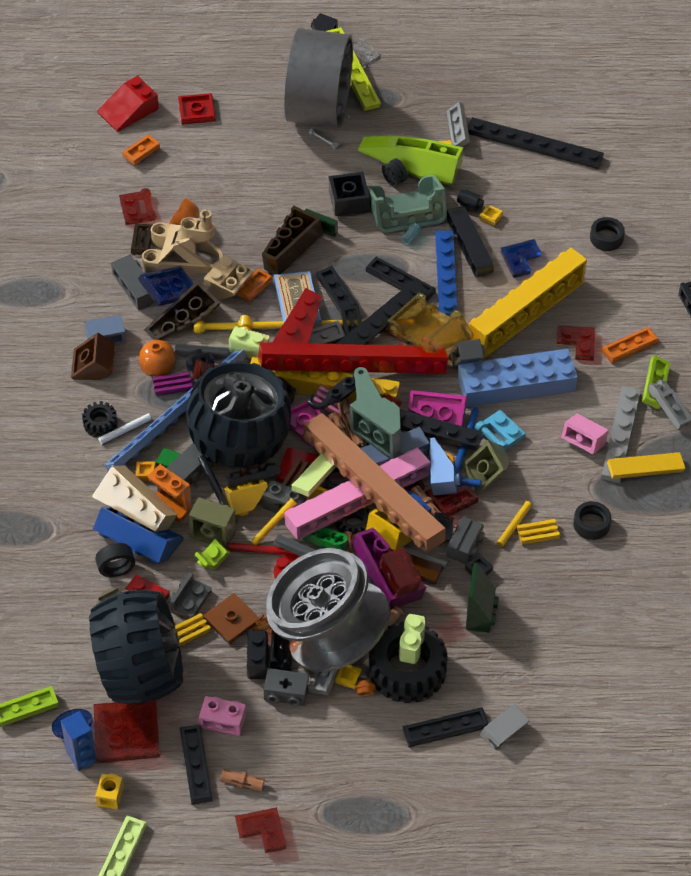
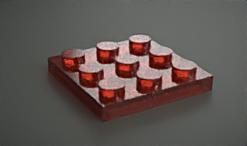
M156 700L140 704L118 702L93 704L97 763L160 757Z

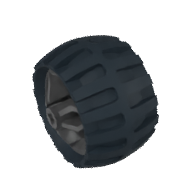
M243 361L223 362L214 368H209L194 385L187 405V426L196 448L202 455L206 454L211 462L225 465L228 468L243 467L244 469L251 468L255 464L261 465L265 463L281 448L291 423L290 399L282 380L278 379L270 369L267 370L256 363L250 364Z
M153 590L125 591L104 599L90 610L89 630L96 667L107 696L113 702L124 704L147 703L169 695L182 685L183 665L179 636L168 603L165 601L162 593Z

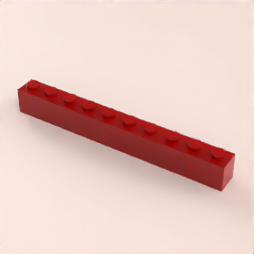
M260 342L258 362L261 367L271 371L354 372L356 368L363 367L367 369V372L446 374L448 355L444 346Z

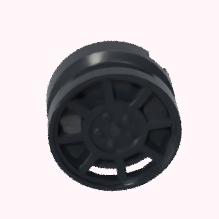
M394 158L388 164L382 165L383 176L391 186L395 187L399 182L407 180L406 168L399 159Z

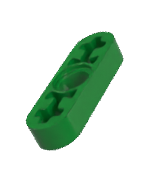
M326 527L302 538L323 548H336L343 551L349 548L347 535Z

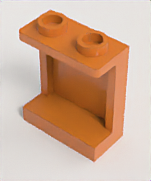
M159 464L148 475V480L157 485L158 492L156 495L177 514L175 521L181 523L192 510L190 484Z

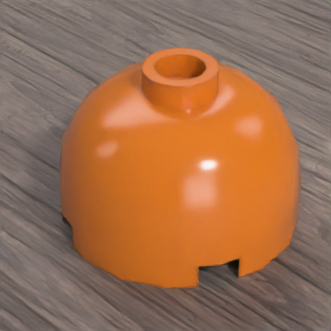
M185 198L169 224L180 225L181 221L187 217L199 218L200 212L197 205L188 198Z
M149 341L140 350L139 366L146 375L165 376L174 370L176 354L173 347L166 341Z

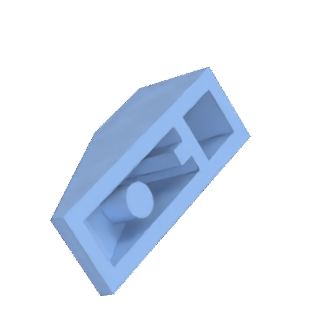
M430 438L431 487L433 494L457 493V485H460L459 473H455L454 465L436 439Z

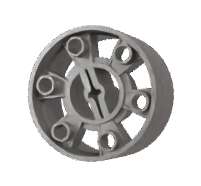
M304 28L297 29L290 50L284 97L286 121L332 128L341 127L347 107L352 75V35Z

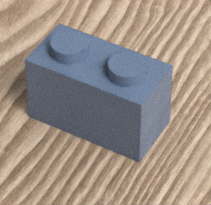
M121 315L84 322L87 339L96 333H100L115 342V345L126 343Z

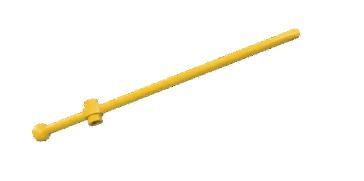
M242 315L239 322L205 323L203 320H199L194 323V332L202 334L205 330H233L236 326L245 330L248 329V331L253 329H281L284 323L283 321L252 322L250 316ZM412 318L396 319L389 326H412L415 320ZM321 320V325H314L313 328H316V327H319V326H322V325H325V324H328V323H331V322H334V321H337V320ZM339 320L341 327H343L342 320ZM346 320L347 326L350 327V321ZM354 320L355 327L358 326L357 320Z

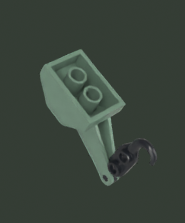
M363 367L356 368L353 377H346L332 387L325 399L320 403L312 401L314 394L308 397L309 406L313 409L321 410L331 404L340 403L356 390L357 400L350 405L351 431L390 459H395L401 454L399 407L396 403L386 398H381L367 369Z

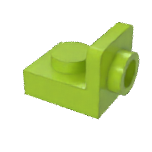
M214 539L203 553H195V556L199 559L197 562L200 566L214 571L230 555V552L217 539Z

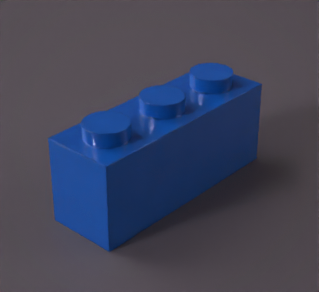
M78 711L60 721L66 752L79 771L83 768L91 767L97 762L92 730L81 712Z

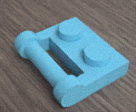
M501 410L484 421H479L474 427L475 430L483 432V435L491 442L502 445L505 451L524 439L526 434ZM490 427L503 441L497 438L488 428Z

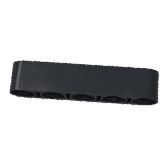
M462 206L447 210L446 218L474 276L479 277L493 273V262L466 208Z

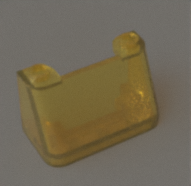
M420 292L387 320L391 326L390 330L395 336L399 335L422 347L427 353H435L454 347L458 342L468 341L474 337L461 312L455 310L448 316L438 311L433 303L428 305L425 300L426 296Z

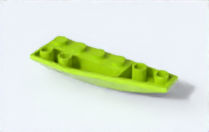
M364 137L358 148L359 152L387 164L392 159L397 158L403 163L408 174L420 179L425 176L435 175L441 184L449 186L453 185L463 163V147L416 137Z

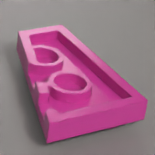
M411 390L408 409L416 414L463 426L467 397Z

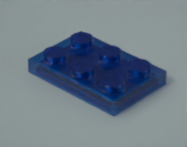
M181 266L144 273L138 278L157 306L174 303L194 284Z

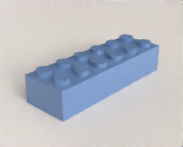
M569 348L458 365V381L462 396L467 397L466 407L576 391L578 377Z

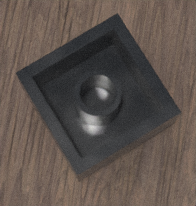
M364 172L329 176V194L334 216L370 212V196Z

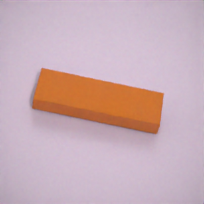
M646 327L602 347L601 352L613 364L657 344L659 339L649 327Z

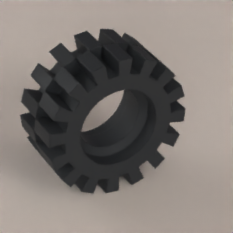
M99 401V404L93 402V406L89 404L87 405L88 409H84V413H82L83 426L90 436L93 434L94 437H97V435L101 437L103 434H107L109 431L111 432L114 428H117L116 410L112 405L109 406V403L106 402L103 405V401ZM100 416L107 418L103 422L93 421L94 418Z
M361 508L337 520L338 532L344 533L349 531L356 535V533L365 531L370 513L369 508ZM358 518L362 520V523L351 525L347 523V520Z

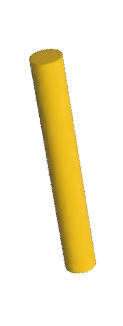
M291 498L251 542L254 545H258L285 517L284 512L293 508L297 503Z
M530 501L524 503L496 543L499 547L505 545L517 528V525L520 524L532 507Z

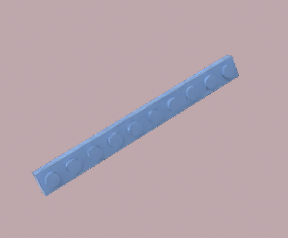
M244 350L234 351L223 362L243 361L248 355ZM192 389L104 465L109 471L112 466H126V462L137 457L143 447L146 448L153 443L152 439L163 434L169 424L172 425L179 420L178 416L187 412Z

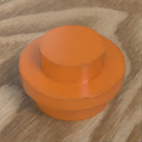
M370 680L359 681V684L355 686L359 696H371L376 689V685L371 683Z

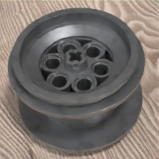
M336 548L315 550L294 560L274 580L266 600L267 620L272 630L280 637L289 640L291 654L299 665L316 672L337 670L362 658L381 639L390 619L389 601L380 588L369 583L368 571L363 562L354 554Z

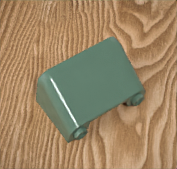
M435 175L421 178L418 184L419 191L385 196L384 189L379 185L367 186L370 206L377 227L381 232L388 233L439 224L445 221L447 217L445 188Z

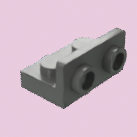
M189 572L186 578H182L177 592H173L169 599L171 612L185 619L196 616L211 594L212 587L194 580V574Z

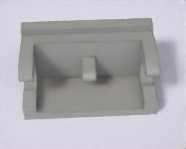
M513 704L485 726L480 736L495 749L530 720Z

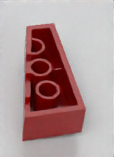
M305 288L272 343H309L322 296Z

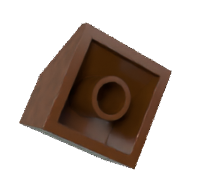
M96 333L74 348L71 378L73 380H101L105 376L110 375L113 371L115 342L100 333Z

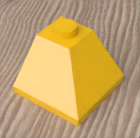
M262 479L235 487L225 486L222 488L230 507L235 509V515L241 517L248 515V511L254 510L268 485Z

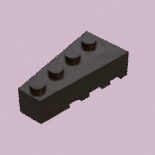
M293 205L291 213L284 219V224L277 229L276 236L270 240L262 252L264 270L277 275L287 269L323 235L321 218Z

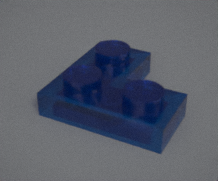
M535 239L501 247V254L513 278L530 274L531 268L526 260L541 257V251Z

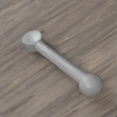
M315 129L309 130L310 135H315L330 144L333 149L339 148L337 142H331L318 134Z

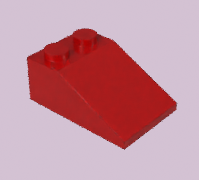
M136 76L123 83L97 110V113L116 132H119L159 109L158 94L139 76Z

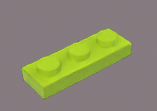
M656 355L650 360L642 402L659 409L661 406L656 398L652 397L651 393H649L648 386L652 383L657 384V381L661 379L667 383L671 362Z
M50 686L1 703L0 727L59 707L53 687Z

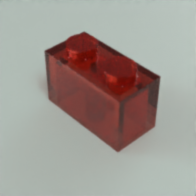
M404 547L382 554L379 566L396 598L417 591L422 577L420 572L415 569L412 557L405 551Z

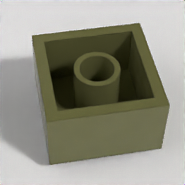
M198 497L189 514L191 538L208 544L217 539L227 549L228 543L232 541L236 533L235 509L228 505L215 503L210 499Z

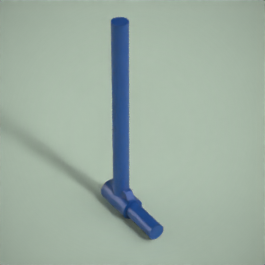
M473 407L466 425L467 428L474 429L479 409ZM459 447L454 463L455 473H460L467 448ZM459 474L460 485H457V487L481 488L482 480L463 478Z

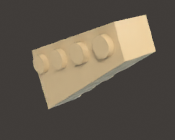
M125 465L112 466L92 495L93 498L153 531L168 530L177 517V514Z

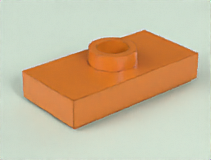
M258 268L236 295L251 302L273 281V276Z

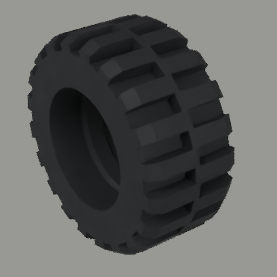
M405 622L399 623L398 626H395V624L390 625L378 643L369 651L371 681L376 685L378 691L382 690L383 696L387 698L390 696L396 702H399V700H403L404 703H411L413 700L420 702L423 701L424 697L426 699L432 697L433 691L438 692L446 678L448 653L447 648L444 647V641L442 638H438V634L434 630L429 631V627L425 626V637L421 644L420 657L427 664L414 672L400 671L393 667L389 661L396 655H399L400 638L404 633Z

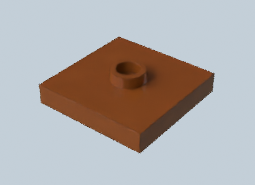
M235 593L203 615V619L229 645L260 622V618Z

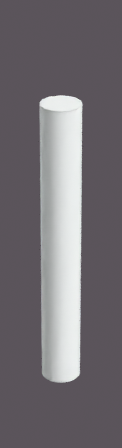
M148 413L99 437L98 440L102 445L151 421L152 418Z

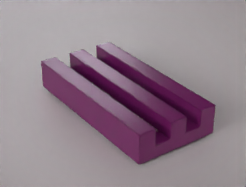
M190 372L152 377L156 396L189 391L193 388Z

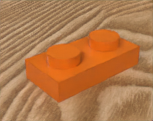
M148 134L124 150L122 154L126 160L135 166L160 149V143Z

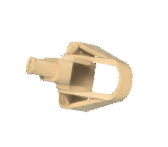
M206 209L200 212L201 219L184 218L180 225L162 222L152 225V243L155 247L163 249H148L143 252V270L147 274L158 276L209 273L223 257L221 250L209 241L215 234V224L212 222L211 211L208 210V215H206ZM196 248L219 258L218 261L209 264L196 255ZM174 251L188 263L167 262L169 254Z

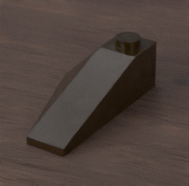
M198 280L144 330L153 340H161L207 317L221 302Z

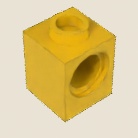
M113 773L101 774L95 795L97 806L118 810L124 789L122 777ZM109 788H114L113 791H106Z

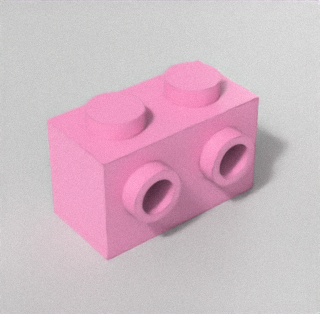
M577 413L565 421L561 438L594 454L605 446L609 430Z
M205 696L199 715V725L203 729L240 736L246 718V704H242L239 701L222 700L216 696Z

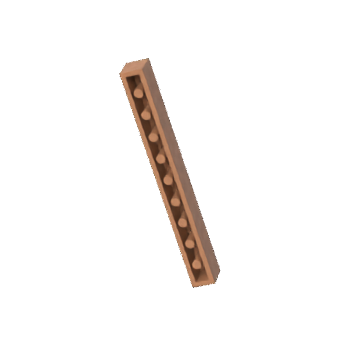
M323 413L304 423L303 436L305 440L309 443L311 442L316 447V450L328 459L331 465H335L344 477L351 480L354 487L359 488L368 500L371 499L377 508L389 517L392 523H396L405 535L411 537L417 547H421L427 553L445 541V527Z

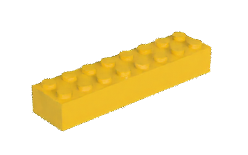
M569 248L565 252L563 251L555 260L549 261L543 269L536 271L531 278L524 280L519 287L512 289L503 299H499L492 307L485 309L480 316L473 318L469 323L468 340L480 339L481 344L485 348V355L482 359L484 360L584 283L587 259L573 248Z

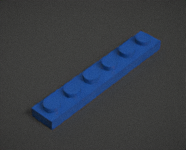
M435 231L439 318H457L453 231Z

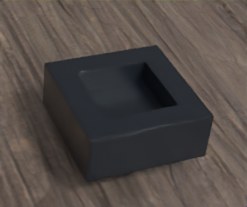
M478 554L465 564V570L471 575L474 563H478L486 575L493 571V565L481 554Z

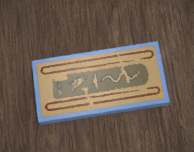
M310 271L274 275L283 323L305 288L315 292ZM319 309L314 325H321Z

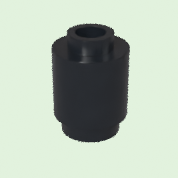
M462 189L457 197V203L460 206L475 212L478 209L481 210L484 205L483 196L468 189Z

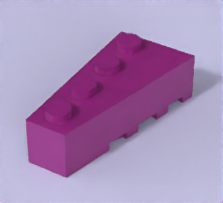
M374 528L356 533L352 547L358 558L365 565L373 585L380 588L387 597L390 610L394 606L400 607L422 599L427 587L415 578V574L411 569H407L402 563V559L398 554L395 555L392 552L390 545Z

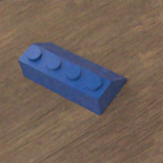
M110 506L101 507L93 527L94 530L99 532L100 536L115 540V543H125L131 546L133 553L145 555L149 561L156 564L168 561L184 539L183 536L169 529L153 531Z

